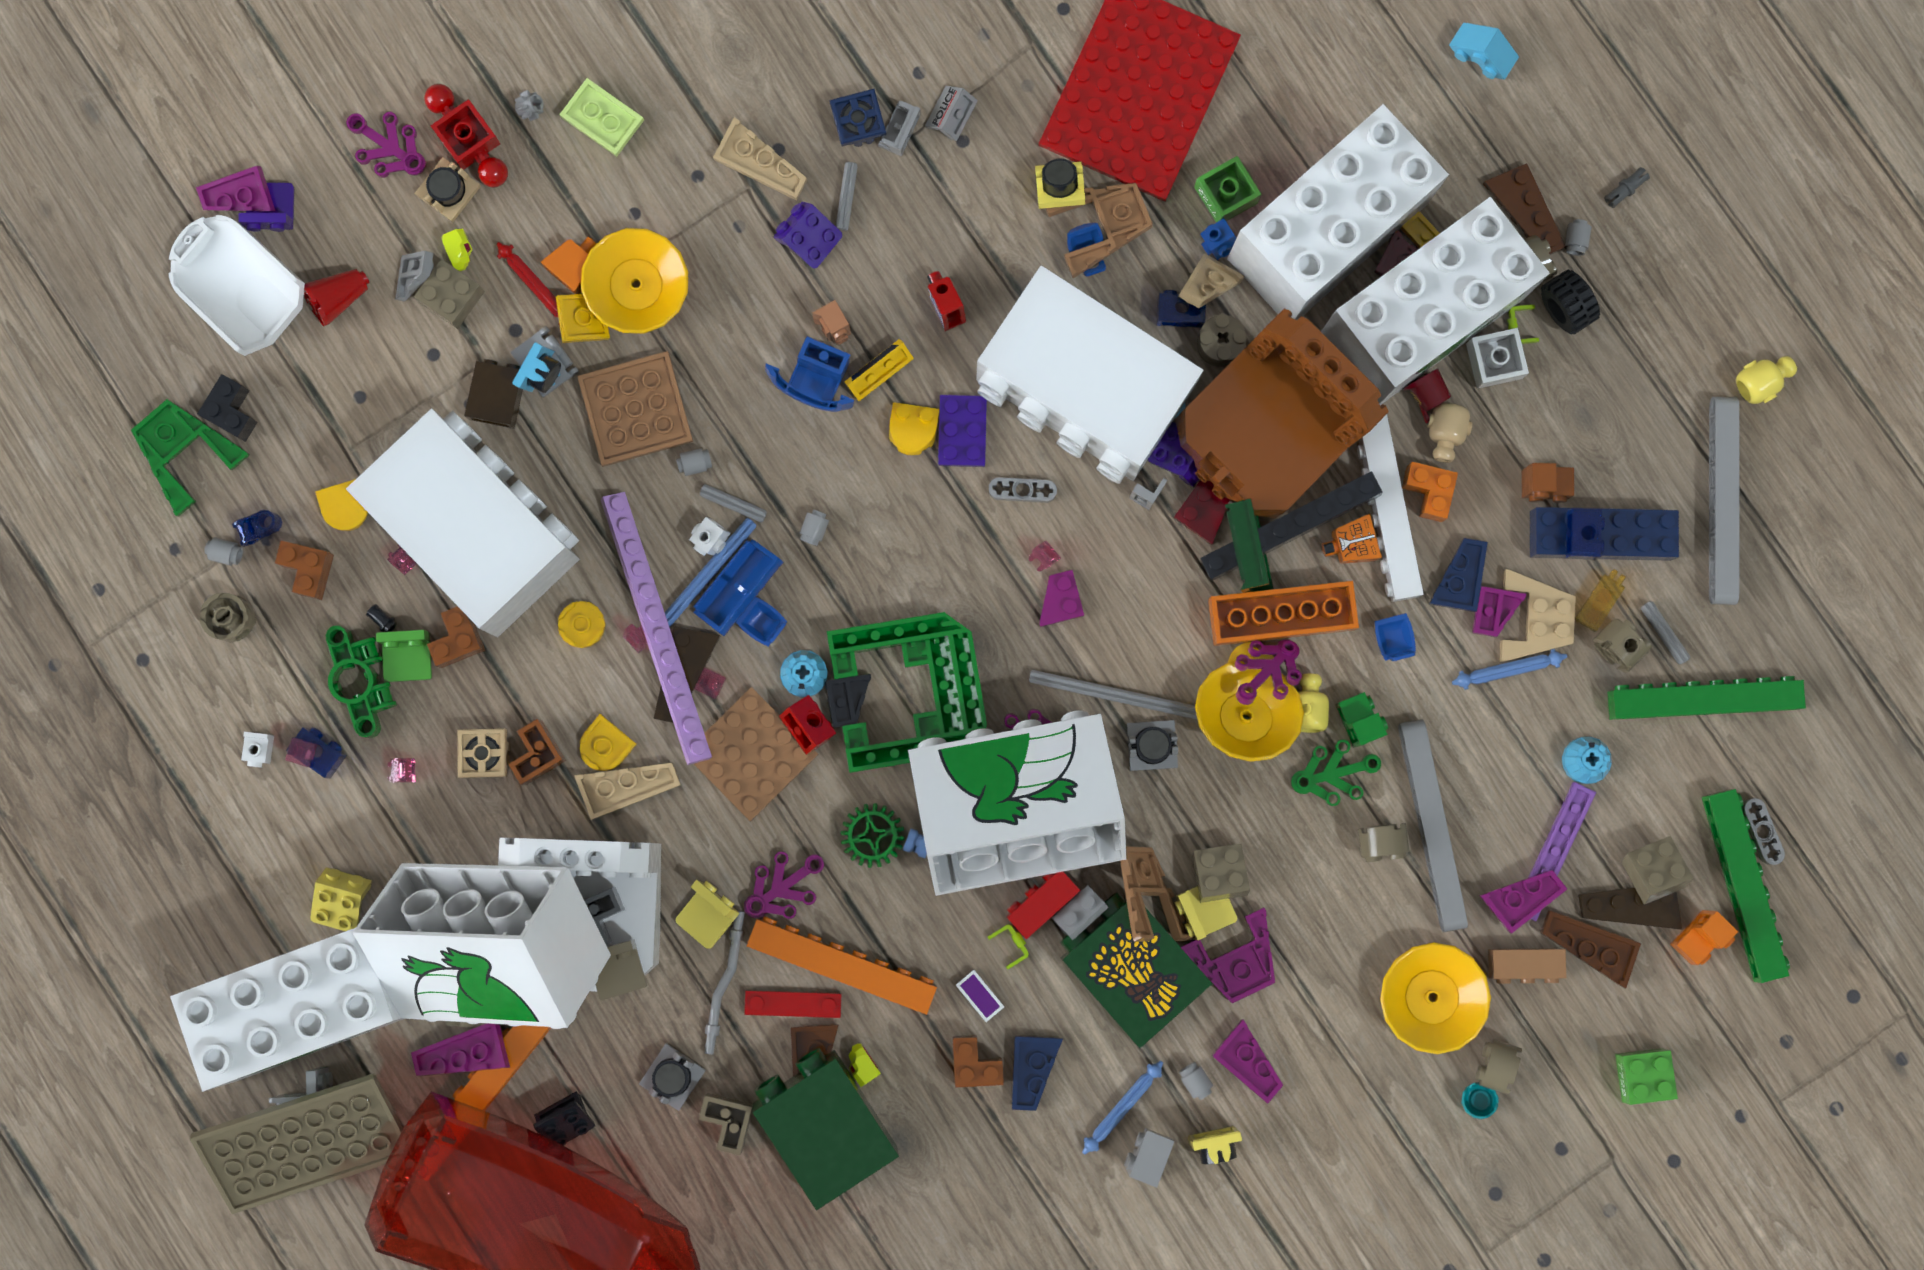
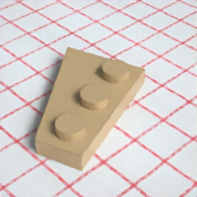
M1204 253L1178 297L1200 308L1240 284L1245 276Z

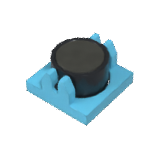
M535 342L514 378L513 385L529 392H533L535 388L542 393H546L555 385L556 378L560 376L561 363L552 358L555 351Z

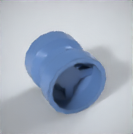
M911 828L903 851L915 852L919 857L926 858L927 852L924 836Z

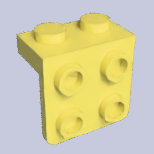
M326 867L315 882L310 916L311 921L342 931L356 928L359 924L362 900L370 890L372 880Z
M696 880L691 886L696 893L676 917V923L705 948L711 949L740 913L733 908L735 904L725 895L721 898L716 893L717 888L707 880L704 883Z
M1198 886L1176 895L1177 901L1174 903L1179 915L1184 914L1187 921L1184 926L1190 938L1194 937L1195 940H1200L1207 937L1206 935L1237 921V915L1229 899L1200 903Z

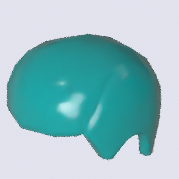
M1480 1082L1472 1083L1463 1091L1461 1104L1464 1111L1472 1118L1486 1119L1496 1112L1499 1097L1495 1090L1480 1086Z

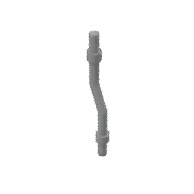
M738 911L740 914L733 922V929H730L729 939L731 943L727 968L712 995L709 1023L705 1027V1034H707L705 1054H714L716 1036H719L720 1025H718L721 1000L737 969L740 941H743L744 931L742 930L744 911Z

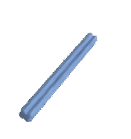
M746 518L726 541L724 549L711 558L666 610L665 616L669 628L753 532L756 524L751 519Z

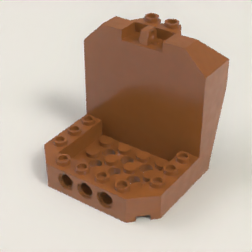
M1285 308L1175 418L1180 445L1194 459L1197 469L1195 474L1198 479L1204 483L1211 481L1214 484L1212 492L1219 499L1225 497L1239 502L1251 498L1255 515L1275 519L1287 511L1348 447L1369 433L1389 412L1386 405L1382 404L1380 406L1378 399L1381 397L1379 389L1312 322L1302 316L1298 320L1291 318L1292 312Z

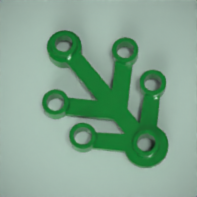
M1343 739L1336 742L1335 751L1323 772L1314 774L1320 760L1325 759L1328 754L1324 746H1317L1313 749L1312 757L1305 770L1298 771L1292 776L1291 786L1299 794L1311 792L1325 800L1329 806H1336L1340 803V795L1337 792L1329 793L1317 785V783L1326 781L1347 793L1352 800H1359L1363 796V789L1360 786H1352L1339 777L1361 771L1375 773L1381 768V760L1377 755L1369 754L1364 756L1361 762L1336 768L1343 755L1350 750V743ZM1341 742L1345 743L1347 746L1345 751H1341L1339 749V744ZM1319 748L1324 751V755L1321 758L1316 755V750ZM1370 759L1376 762L1374 768H1370L1368 765ZM1301 778L1307 779L1308 783L1305 787L1299 784ZM1354 788L1358 789L1360 792L1358 797H1354L1352 795V790ZM1331 794L1337 797V801L1334 804L1329 802Z

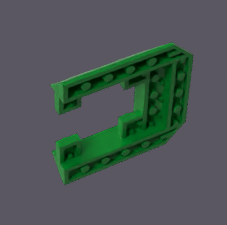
M945 612L826 631L834 679L858 676L855 653L902 646L905 668L929 664L936 711L913 714L916 738L869 745L866 722L842 726L849 773L910 763L908 750L918 748V744L923 740L942 738L946 740V743L964 740L971 731L987 727L972 632Z

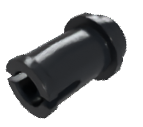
M377 604L373 605L366 613V616L380 627L381 632H391L397 625L395 618L389 617Z

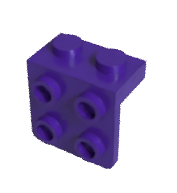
M267 183L275 211H246V213H239V223L248 231L258 232L264 229L282 232L284 230H293L295 188L291 183Z
M801 202L792 208L790 217L778 225L773 238L780 244L787 245L805 263L815 269L827 257L843 235L813 204Z
M1172 422L1148 458V461L1155 466L1178 475L1184 483L1194 488L1197 481H1199L1195 474L1197 471L1194 459L1181 447L1176 423Z

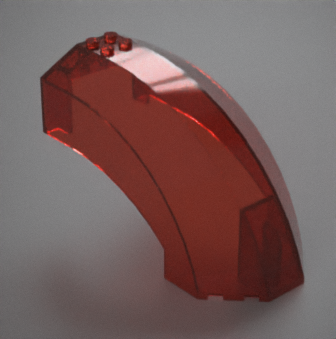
M432 1091L404 1126L382 1170L364 1224L375 1252L430 1270H701L688 1228L669 1211L633 1185L595 1162L545 1136L497 1115Z

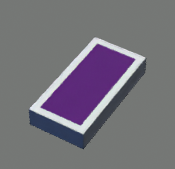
M972 970L956 984L957 988L985 1022L1004 1008V1005L975 970Z

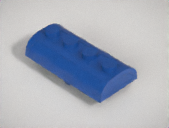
M755 540L746 541L693 606L696 609L693 613L725 637L730 628L784 562Z

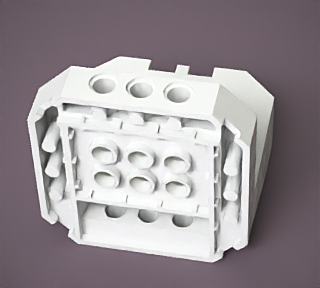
M527 838L499 839L498 866L568 867L584 900L616 887L625 910L603 919L612 943L606 946L610 947L635 940L644 975L659 964L661 844ZM594 985L590 989V991L597 992L596 985Z

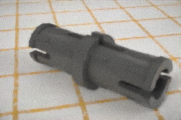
M1642 167L1638 168L1629 178L1621 180L1619 186L1604 197L1606 203L1615 197L1608 204L1611 208H1615L1627 196H1632L1635 193V189L1649 180V174L1646 173L1639 178L1646 170Z

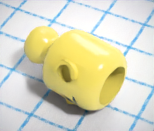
M1789 356L1779 358L1777 363L1770 360H1760L1758 362L1754 360L1745 365L1744 369L1739 372L1736 377V385L1741 396L1751 404L1766 403L1777 397L1776 394L1784 387V378L1793 377L1797 372V366Z
M1302 674L1300 680L1302 692L1298 693L1304 711L1301 732H1322L1328 727L1329 700L1327 695L1319 692V687L1322 684L1319 674Z

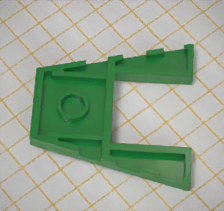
M168 399L131 429L144 457H146L151 466L154 476L162 487V491L169 501L174 515L177 517L191 507L196 500L165 466L199 436L230 470L236 468L250 456L248 452Z

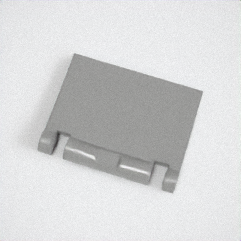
M547 326L540 329L539 332L511 351V354L520 366H522L535 342L555 351L552 358L561 363L560 376L556 378L555 385L546 393L539 391L543 398L579 373L576 367L567 372L566 368L570 367L573 362L553 335L548 336L545 340L542 336L549 332Z

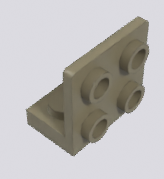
M635 940L607 947L611 956L595 984L599 999L605 1000L647 987Z

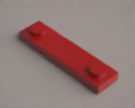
M746 990L744 1015L841 1018L842 993Z

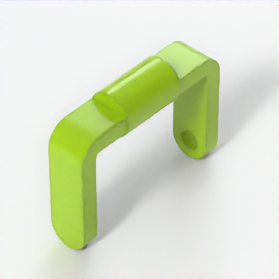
M1535 305L1512 307L1508 312V329L1518 328L1515 311L1533 310ZM1539 338L1521 339L1522 344L1540 342Z
M1010 924L1005 925L987 937L990 940L1006 929H1009L1012 934L1011 938L1018 949L1020 948L1024 953L1023 956L1007 965V970L1026 959L1029 955L1024 946L1026 942L1019 931L1016 933Z

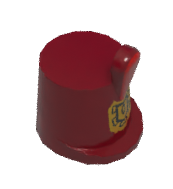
M1438 368L1402 388L1403 391L1409 390L1418 402L1426 424H1429L1430 420L1426 411L1451 397Z

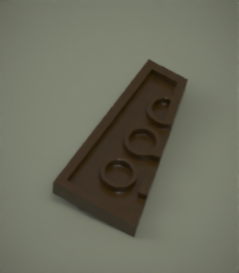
M673 626L672 637L692 695L721 636ZM661 686L654 719L673 723Z
M1635 887L1578 895L1583 919L1682 930L1677 892L1645 905Z

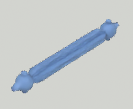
M1551 649L1549 656H1533L1475 670L1469 675L1460 671L1458 677L1452 681V685H1459L1464 690H1467L1470 683L1481 684L1543 669L1550 664L1559 668L1562 660L1567 658V654H1560L1555 649Z
M1162 1061L1156 1064H1148L1147 1073L1140 1076L1094 1130L1093 1136L1084 1138L1085 1147L1082 1152L1083 1154L1098 1151V1142L1105 1140L1152 1085L1153 1078L1162 1077Z

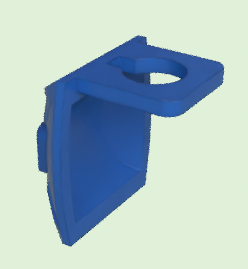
M1098 223L1083 224L1071 229L1067 233L1069 253L1104 241ZM1104 261L1098 262L1099 265L1096 268L1084 271V276L1088 277L1105 271L1106 265Z
M755 597L735 623L754 640L769 647L786 626L787 621L775 608Z
M1407 613L1374 621L1377 643L1385 661H1397L1416 656L1414 632Z

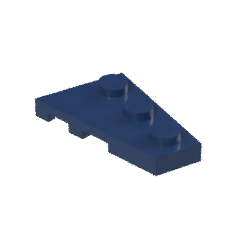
M1467 538L1462 539L1429 605L1477 612L1488 542Z
M1015 1036L1012 1110H1037L1063 1038Z

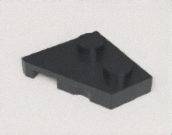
M871 674L825 681L833 728L857 724L867 687L871 680Z

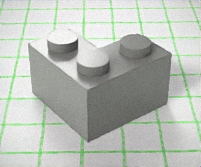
M1145 1128L1143 1133L1139 1132L1135 1141V1146L1138 1148H1134L1133 1153H1128L1124 1163L1129 1177L1157 1188L1175 1141L1170 1137Z

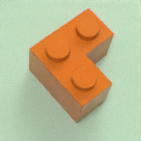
M1411 462L1407 465L1402 489L1424 494L1419 517L1443 522L1448 518L1458 473L1416 462Z
M1702 910L1670 945L1691 965H1703L1710 959V952L1714 948H1728L1735 941L1734 936L1738 931L1718 911Z

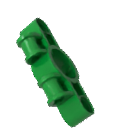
M332 626L325 635L334 663V667L328 676L329 690L334 698L347 704L355 732L362 737L374 738L381 731V724L377 713L397 706L389 689L391 687L390 682L379 684L378 675L371 666L383 661L375 645L376 637L354 642L352 633L348 629L341 626ZM342 631L344 638L340 643H336L334 637L337 632ZM355 665H360L366 671L364 675L369 682L367 689L363 694L353 696L354 699H347L341 693L342 686L338 682L339 677L344 670L353 669ZM367 721L372 723V730L369 733H365L363 730V725Z

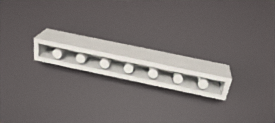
M1386 414L1369 433L1359 439L1357 454L1364 464V468L1361 469L1362 476L1372 471L1383 491L1380 497L1368 502V505H1372L1373 514H1371L1373 527L1377 529L1378 537L1376 538L1383 560H1380L1382 574H1386L1387 578L1385 592L1387 597L1391 598V602L1417 598L1424 594Z

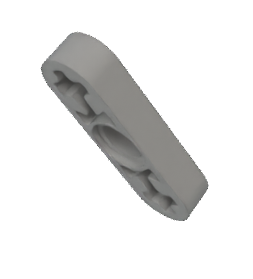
M998 477L990 482L989 494L995 500L1048 503L1056 497L1057 487L1050 480ZM997 483H1002L1003 488H1009V483H1014L1012 487L1013 496H1008L1009 491H1002L1001 495H997L996 490L992 488L996 487ZM1019 484H1026L1030 492L1024 497L1019 496L1016 493V487ZM1032 484H1037L1036 489L1042 490L1047 485L1049 490H1053V493H1049L1048 497H1044L1043 493L1036 492V497H1032Z
M1756 798L1744 801L1741 808L1743 815L1749 821V832L1756 845L1760 859L1768 865L1781 863L1785 852L1766 805L1762 800ZM1752 805L1758 806L1759 809L1756 810V815L1758 818L1763 817L1764 821H1757L1753 824L1752 820H1757L1754 813H1749ZM1760 825H1765L1769 830L1768 836L1764 839L1760 838L1757 834V828ZM1773 840V843H1769V847L1768 845L1762 846V842ZM1770 849L1777 851V854L1774 855V859L1767 857V854L1770 853Z

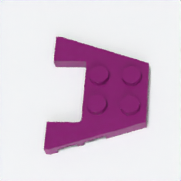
M1264 907L1244 916L1254 940L1213 960L1209 959L1201 940H1194L1181 946L1183 951L1231 1003L1237 1002L1275 983L1267 915Z

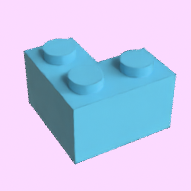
M1463 22L1449 44L1455 53L1454 56L1458 60L1477 63L1483 70L1482 73L1490 79L1498 78L1505 80L1519 58L1499 28Z

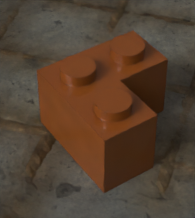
M1532 463L1521 470L1522 498H1529V502H1543V499H1552L1554 503H1565L1567 499L1574 496V467H1556V463Z
M281 541L275 564L297 570L292 589L293 593L322 600L334 555L327 551Z
M458 606L441 613L449 635L427 644L434 664L439 668H444L485 651L476 625Z
M536 719L517 731L529 752L508 765L520 785L526 786L564 763L566 759L543 721Z
M977 1035L953 1036L955 1088L1004 1085L1002 1058L978 1059Z

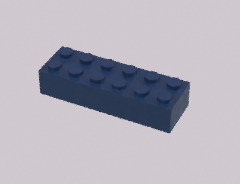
M1536 507L1530 511V558L1671 561L1679 558V510Z

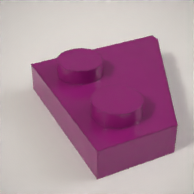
M1073 570L1050 575L1039 626L1044 627L1083 617L1084 612Z

